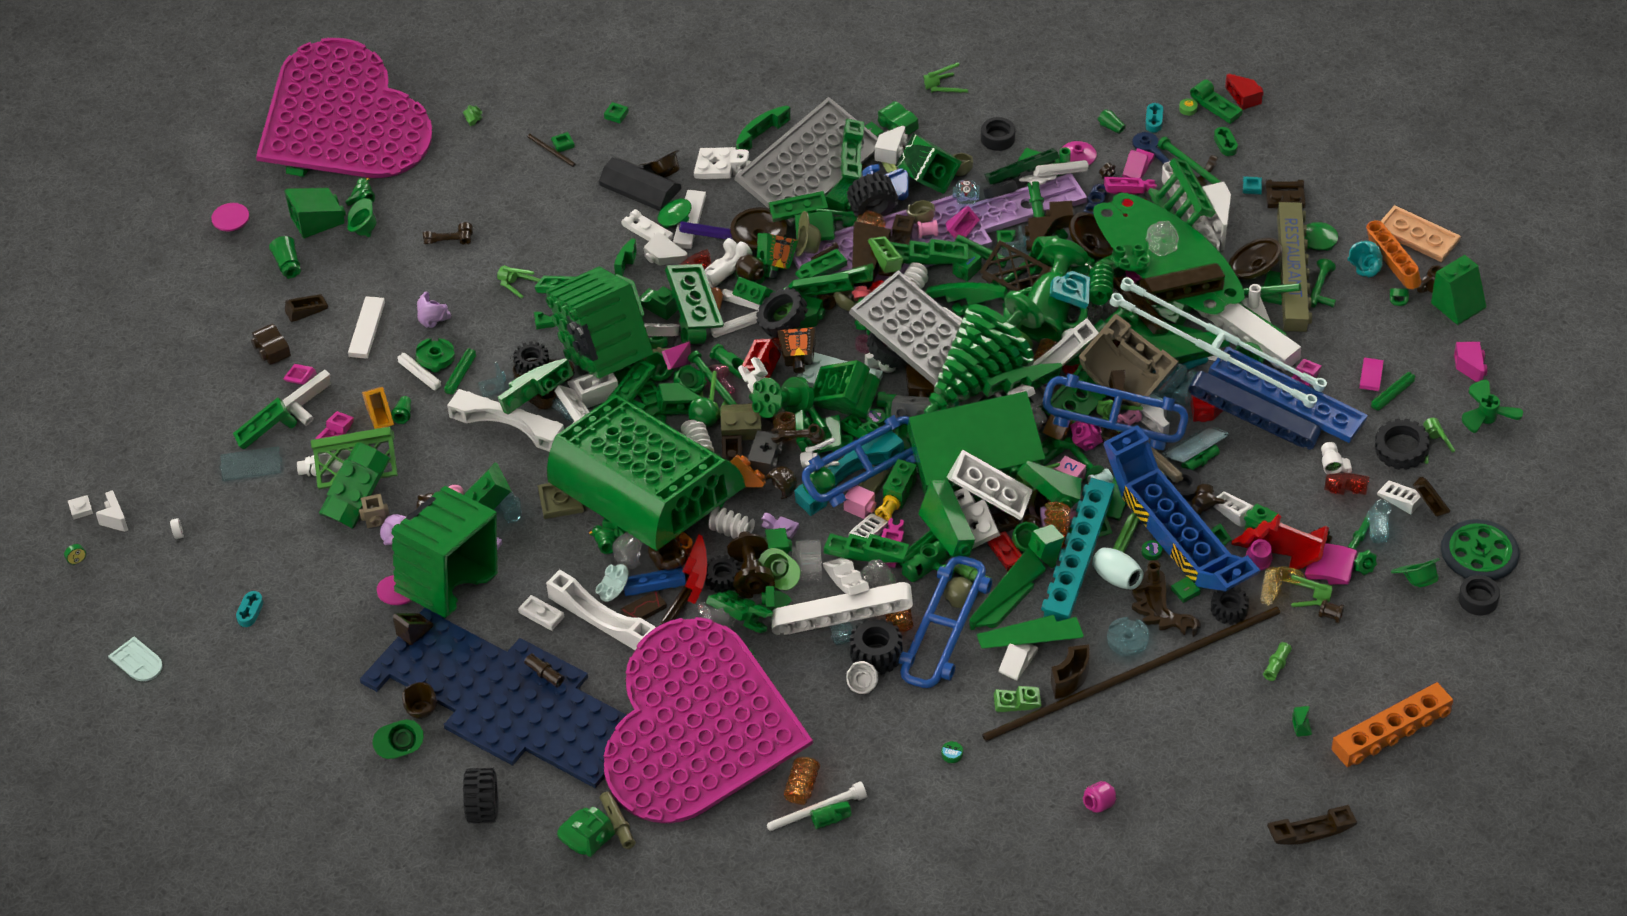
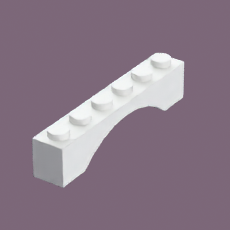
M1085 319L1048 352L1034 361L1033 365L1061 363L1064 366L1084 351L1099 332L1088 319ZM1004 390L994 394L996 398L1007 395Z
M458 389L447 405L449 418L464 423L497 421L512 425L526 433L537 448L549 452L555 436L564 430V425L558 421H552L522 409H516L507 415L503 412L499 402Z
M561 570L546 583L549 599L636 650L637 644L642 638L656 628L642 618L627 617L607 608L591 596L575 578Z

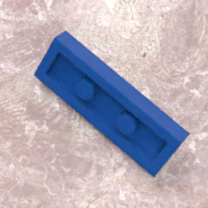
M678 567L673 570H661L630 576L623 588L625 596H634L640 593L677 588L685 585L686 579L684 572H682L683 569Z

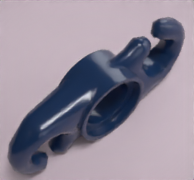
M1104 184L1093 186L1083 212H1088V209H1094V206L1097 204L1105 203L1107 191ZM1098 189H1104L1105 191L1099 192ZM1092 199H1100L1101 201L1093 202Z

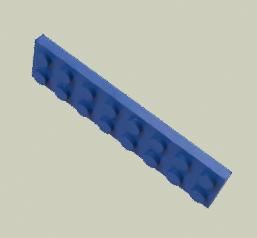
M1226 347L1223 351L1230 354V357L1293 390L1297 389L1306 395L1312 394L1316 396L1317 402L1313 408L1306 407L1301 400L1291 396L1285 390L1229 361L1226 362L1217 358L1209 368L1208 374L1319 426L1321 430L1350 443L1366 422L1368 416L1230 347Z

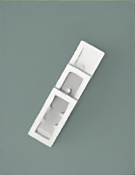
M838 558L823 563V567L831 579L846 594L851 596L870 590L868 582L862 580L860 571L854 569L852 561Z

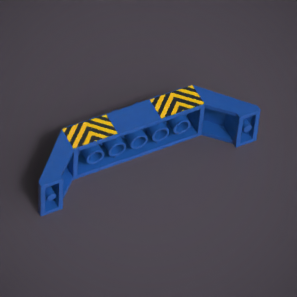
M1138 425L1104 442V447L1122 499L1182 572L1197 587L1227 591L1260 573V569L1248 555L1245 557L1231 555L1161 472L1150 447L1149 438Z

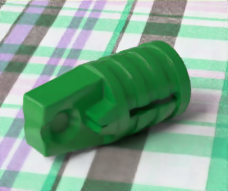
M846 801L829 804L828 806L811 810L810 815L815 829L835 824L850 817L851 807Z

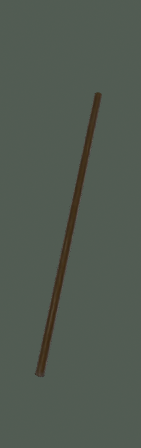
M1277 606L985 732L982 734L985 742L1272 618L1280 614V610Z

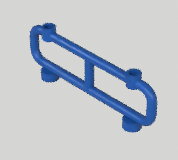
M1069 373L1067 377L1057 376L1052 378L1048 382L1043 396L1044 409L1047 413L1055 416L1053 424L1067 428L1069 427L1070 420L1121 432L1134 427L1117 422L1123 399L1178 412L1181 418L1178 430L1174 435L1140 428L1151 439L1150 447L1159 450H1165L1166 442L1175 443L1182 439L1188 423L1187 410L1183 406L1176 404V399L1164 396L1163 400L1092 384L1080 381L1079 376ZM1062 384L1115 397L1109 420L1053 407L1051 405V397L1054 387Z
M893 415L884 420L885 425L823 458L817 455L808 461L810 465L802 472V481L810 496L818 502L829 501L834 508L847 500L843 494L844 492L894 466L897 459L915 464L913 450L910 447L873 467L861 447L902 424L908 425L909 417L902 416L896 418ZM855 451L866 472L825 494L818 493L810 480V474Z
M957 556L950 559L946 567H939L937 578L940 580L908 653L902 651L899 657V664H902L900 673L905 682L921 688H930L938 684L941 678L946 680L952 679L955 672V664L948 661L978 592L988 595L992 587V578L985 577L986 568L982 562L965 556ZM958 564H963L976 568L978 573L957 621L935 615L934 612L945 587L952 578L954 567ZM930 622L953 628L932 678L924 680L911 676L909 669L914 664L915 655Z

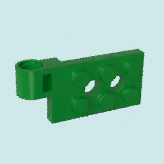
M1080 363L1078 369L1073 374L1079 376L1080 381L1096 384ZM1062 385L1051 397V405L1055 408L1089 416L1097 408L1098 401H1103L1108 395ZM1076 393H1083L1085 395V398L1078 397ZM1065 405H1072L1074 410H1068ZM1043 406L1042 411L1050 416L1051 414L1047 413Z

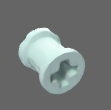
M1107 468L1102 473L1097 475L1091 474L1087 477L1088 484L1091 477L1112 483L1114 479L1112 473Z

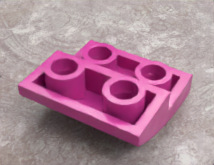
M1325 543L1322 559L1307 565L1305 571L1306 578L1327 579L1329 585L1349 584L1355 564L1354 560L1358 554L1357 550Z

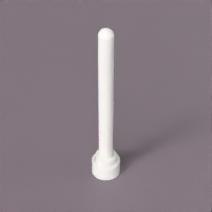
M861 781L852 784V787L847 792L769 822L767 829L772 831L808 817L811 810H816L829 804L841 803L850 799H857L858 801L867 798V793Z

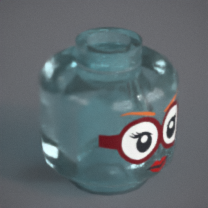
M960 180L957 182V186L953 187V198H956L958 204H975L976 200H979V185H976V182L973 180Z

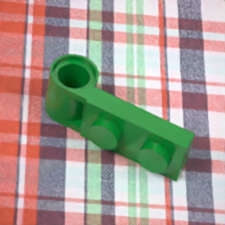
M1207 79L1202 80L1190 90L1193 100L1229 124L1242 115L1243 109L1214 92L1213 84Z

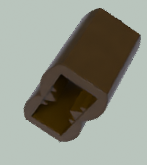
M273 323L252 332L253 338L251 343L254 349H259L261 359L267 361L269 365L291 356L288 343Z

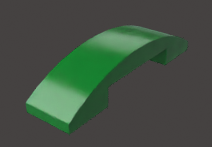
M788 105L778 107L753 119L739 134L736 150L749 151L752 148V140L772 126L779 129L790 121V107Z
M846 118L841 150L842 177L856 180L861 177L862 164L860 162L861 144L864 136L863 121Z

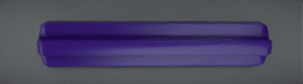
M684 221L679 226V232L725 240L727 238L732 239L730 229Z

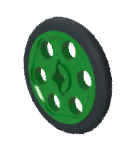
M1472 519L1459 522L1444 534L1441 541V553L1444 561L1456 574L1464 578L1483 575L1494 581L1501 579L1514 570L1520 559L1518 543L1513 535L1506 528L1488 520ZM1480 532H1485V533H1487L1489 536L1486 537V538H1483V537H1480V536L1478 535V533H1480ZM1466 536L1469 538V541H1461L1459 537ZM1500 543L1503 544L1505 548L1498 549L1494 545ZM1477 546L1480 547L1481 550H1484V552L1482 553L1479 549H1477ZM1461 551L1464 552L1466 556L1459 557L1455 553ZM1492 559H1498V560H1500L1502 563L1499 564V565H1496V564H1493V563L1491 562V560H1492ZM1479 563L1482 565V568L1476 569L1471 564Z

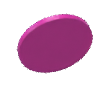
M239 203L221 205L212 214L213 225L221 231L238 230L249 220L248 209Z
M394 575L386 577L379 582L377 595L384 603L404 605L412 601L394 591Z

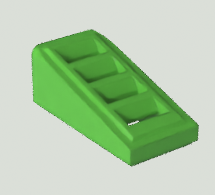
M886 236L869 239L868 242L884 273L895 272L901 269L903 258Z

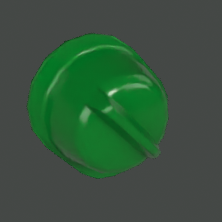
M364 198L357 201L351 207L348 213L347 228L348 231L355 232L360 236L370 237L372 230L377 224V220L373 214L372 201Z
M1439 558L1425 563L1395 568L1391 570V573H1404L1412 585L1425 587L1439 580L1435 562L1439 561Z
M409 719L385 725L374 734L372 740L373 748L376 754L386 759H395L413 753L422 745L424 739L423 730L418 723Z

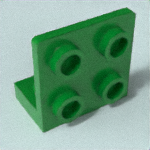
M803 410L795 412L796 430L808 429L811 424H816L814 421L811 422L809 417H806ZM839 415L823 418V421L829 428L825 432V441L834 438L835 442L814 450V453H822L842 447L841 418ZM808 437L796 438L802 453L806 452V447L816 445Z

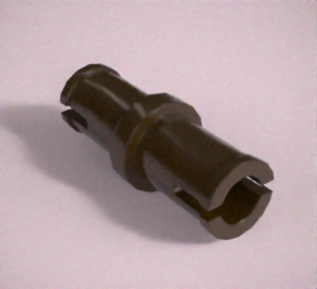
M533 653L526 657L524 664L537 672V676L541 679L545 678L556 688L563 683L565 677L555 671L551 664L548 662L544 663Z

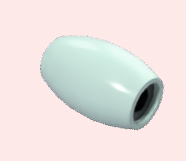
M1101 548L1092 559V565L1097 573L1114 586L1133 590L1143 580L1144 573L1138 563L1119 550Z

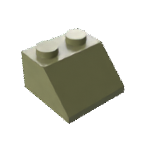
M752 404L721 405L722 436L742 435V440H754L757 430L762 431L761 416L753 411Z

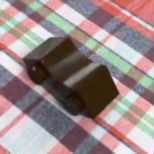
M1089 644L1068 647L1066 659L1059 665L1051 667V685L1055 699L1072 694L1086 680L1089 670Z

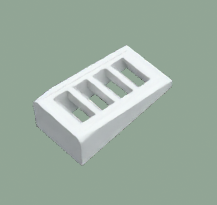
M1388 481L1377 492L1378 496L1410 515L1423 502L1422 497L1415 489L1392 481ZM1389 488H1392L1393 490L1390 493L1386 492Z
M1226 492L1218 495L1216 498L1228 501L1225 504H1216L1213 507L1240 527L1245 526V514L1249 509L1252 510L1254 506Z
M871 513L855 526L850 533L868 538L870 534L879 536L883 529L887 527L888 521Z

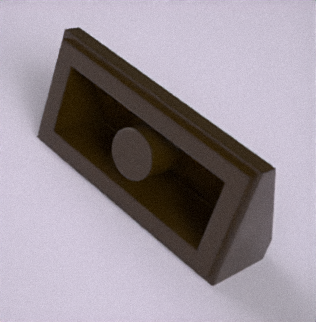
M1419 477L1413 484V487L1434 515L1441 516L1450 513L1451 510L1429 481L1424 477Z

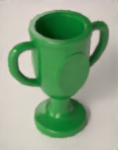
M1061 238L1047 240L1042 248L1044 257L1053 264L1051 271L1039 277L1033 286L1018 291L1028 295L1027 297L1039 307L1044 316V323L1037 329L1028 328L1020 323L1017 329L1028 335L1031 340L1044 344L1059 342L1065 329L1075 328L1087 318L1088 314L1087 307L1086 309L1080 307L1078 320L1075 323H1067L1071 304L1050 297V283L1054 277L1065 276L1069 267L1083 266L1088 260V254L1084 248L1070 240ZM1005 306L1003 316L1008 319L1011 314Z

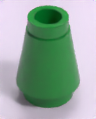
M1105 109L1098 117L1101 126L1118 134L1124 131L1126 127L1112 110Z
M402 396L391 411L394 422L404 424L410 419L411 399L409 397Z

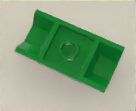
M360 442L356 443L348 459H345L327 493L328 497L319 514L332 518L353 529L360 517L359 509H363L361 498L372 495L391 458Z

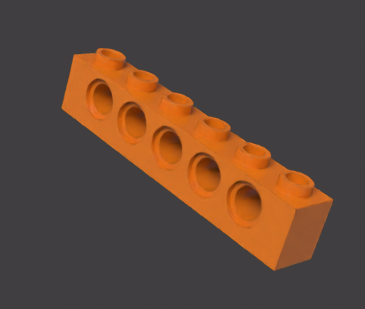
M1436 682L1333 737L1331 750L1346 767L1353 764L1358 765L1369 755H1377L1382 748L1388 745H1395L1399 739L1405 736H1412L1418 729L1423 726H1430L1434 720L1440 717H1447L1451 713L1453 699Z

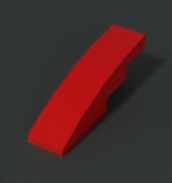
M698 535L682 572L689 574L685 587L692 589L688 601L696 604L703 589L707 573V554L703 536Z

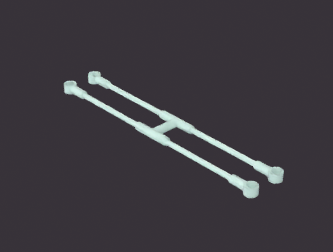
M1124 278L1120 285L1122 290L1132 291L1142 297L1145 296L1203 326L1207 331L1217 335L1212 345L1196 339L1136 308L1135 305L1124 300L1123 296L1119 293H1113L1111 296L1110 304L1112 306H1120L1147 318L1193 342L1195 346L1226 362L1229 361L1285 390L1291 396L1301 400L1308 408L1315 406L1317 402L1316 396L1312 394L1306 395L1297 389L1293 390L1230 357V354L1219 349L1222 342L1226 340L1236 346L1239 345L1301 377V380L1313 385V388L1318 392L1324 391L1327 385L1326 380L1323 378H1315L1305 372L1302 373L1240 341V338L1146 292L1145 289L1134 284L1131 278Z

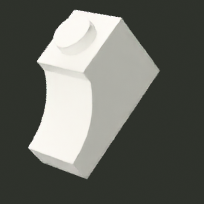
M1155 393L1149 396L1151 398L1163 400L1162 398H1159ZM1142 404L1143 410H1139L1142 414L1141 422L1152 431L1169 435L1170 423L1165 419L1167 410Z

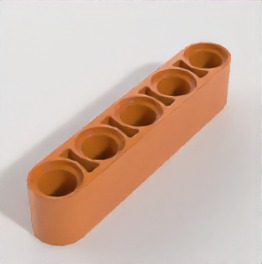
M1374 220L1369 222L1366 227L1369 241L1376 243L1380 248L1384 262L1407 289L1419 287L1421 285V278L1417 264L1381 221Z

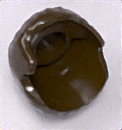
M780 466L768 472L765 480L772 479L773 486L782 491L781 499L788 498L794 493L797 479L792 470Z
M418 682L411 684L402 693L403 707L409 716L413 718H426L436 709V695L433 687L428 683Z

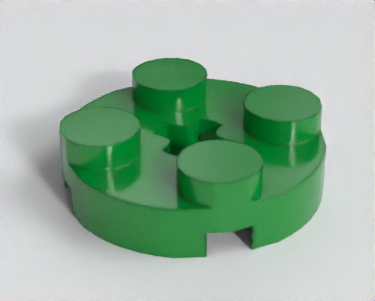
M432 338L423 340L417 345L416 362L422 367L430 369L431 372H439L455 360L454 347L445 339L438 338V341H432Z

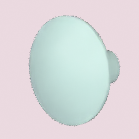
M611 564L606 568L605 576L595 590L600 595L601 600L609 602L621 593L628 579L627 567L622 564L616 566Z

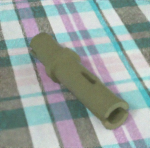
M609 791L602 793L599 798L611 820L615 835L618 836L622 847L625 849L634 847L636 842L630 832V825L625 821L613 794Z

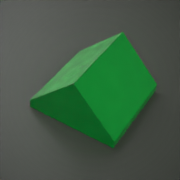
M833 212L808 213L809 223L819 229L821 241L834 240L836 219ZM801 214L795 215L796 239H798Z

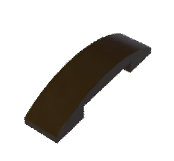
M896 214L890 242L909 245L915 217ZM881 267L879 269V275L890 277L895 273H884Z
M1349 805L1328 809L1327 815L1292 823L1288 819L1268 823L1267 827L1276 844L1297 845L1342 833L1357 825V820Z

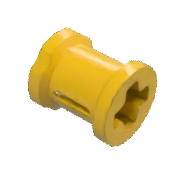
M886 495L883 498L882 505L875 510V515L889 521L892 518L893 512L900 507L899 500L892 495Z

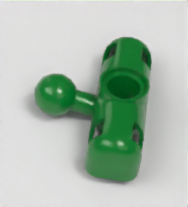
M939 540L932 544H925L920 548L919 553L903 563L902 574L911 582H915L933 569L938 571L940 566L946 567L947 564H941L952 556L950 554L947 555V550ZM918 566L920 569L922 568V573L920 575L917 574L916 567Z

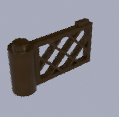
M999 240L981 269L980 274H982V279L991 284L995 281L1011 291H1020L1019 284L1030 281L1031 286H1033V280L1037 281L1043 274L1050 272L1052 267ZM1003 247L1009 251L1010 256L999 259L997 253ZM1024 258L1026 265L1015 268L1013 259ZM1011 260L1013 269L1002 271L1000 263ZM998 263L999 273L991 274L987 272L990 265ZM1035 266L1042 268L1039 275L1031 277L1029 268ZM1027 269L1029 278L1018 280L1016 271ZM1014 272L1016 281L1011 283L1005 282L1003 275Z

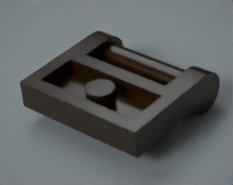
M1304 180L1265 181L1267 208H1278L1279 202L1302 203V208H1305ZM1272 189H1297V190H1272Z

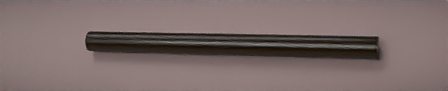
M528 134L529 139L572 167L576 165V163L538 138Z

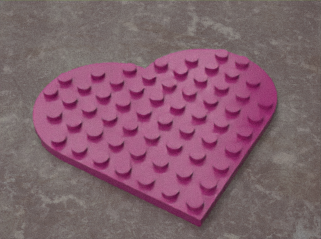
M323 38L320 42L312 44L308 42L297 48L298 51L292 56L289 55L284 61L279 72L256 155L257 161L368 178H385L410 170L427 154L432 140V125L426 110L418 101L415 102L409 98L408 94L388 88V72L382 59L375 52L367 49L366 45L345 38Z
M695 617V619L683 620L679 618L663 623L650 631L637 644L636 650L629 659L626 669V689L634 710L617 724L614 733L607 742L604 752V773L614 798L628 812L651 822L676 823L694 818L812 745L813 740L745 643L733 630L725 625L722 626L715 623L711 619Z

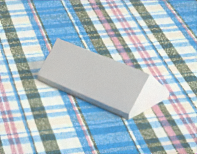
M964 450L961 451L947 475L950 481L1019 520L1023 518L1033 489Z

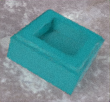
M1243 176L1242 193L1261 195L1262 178Z

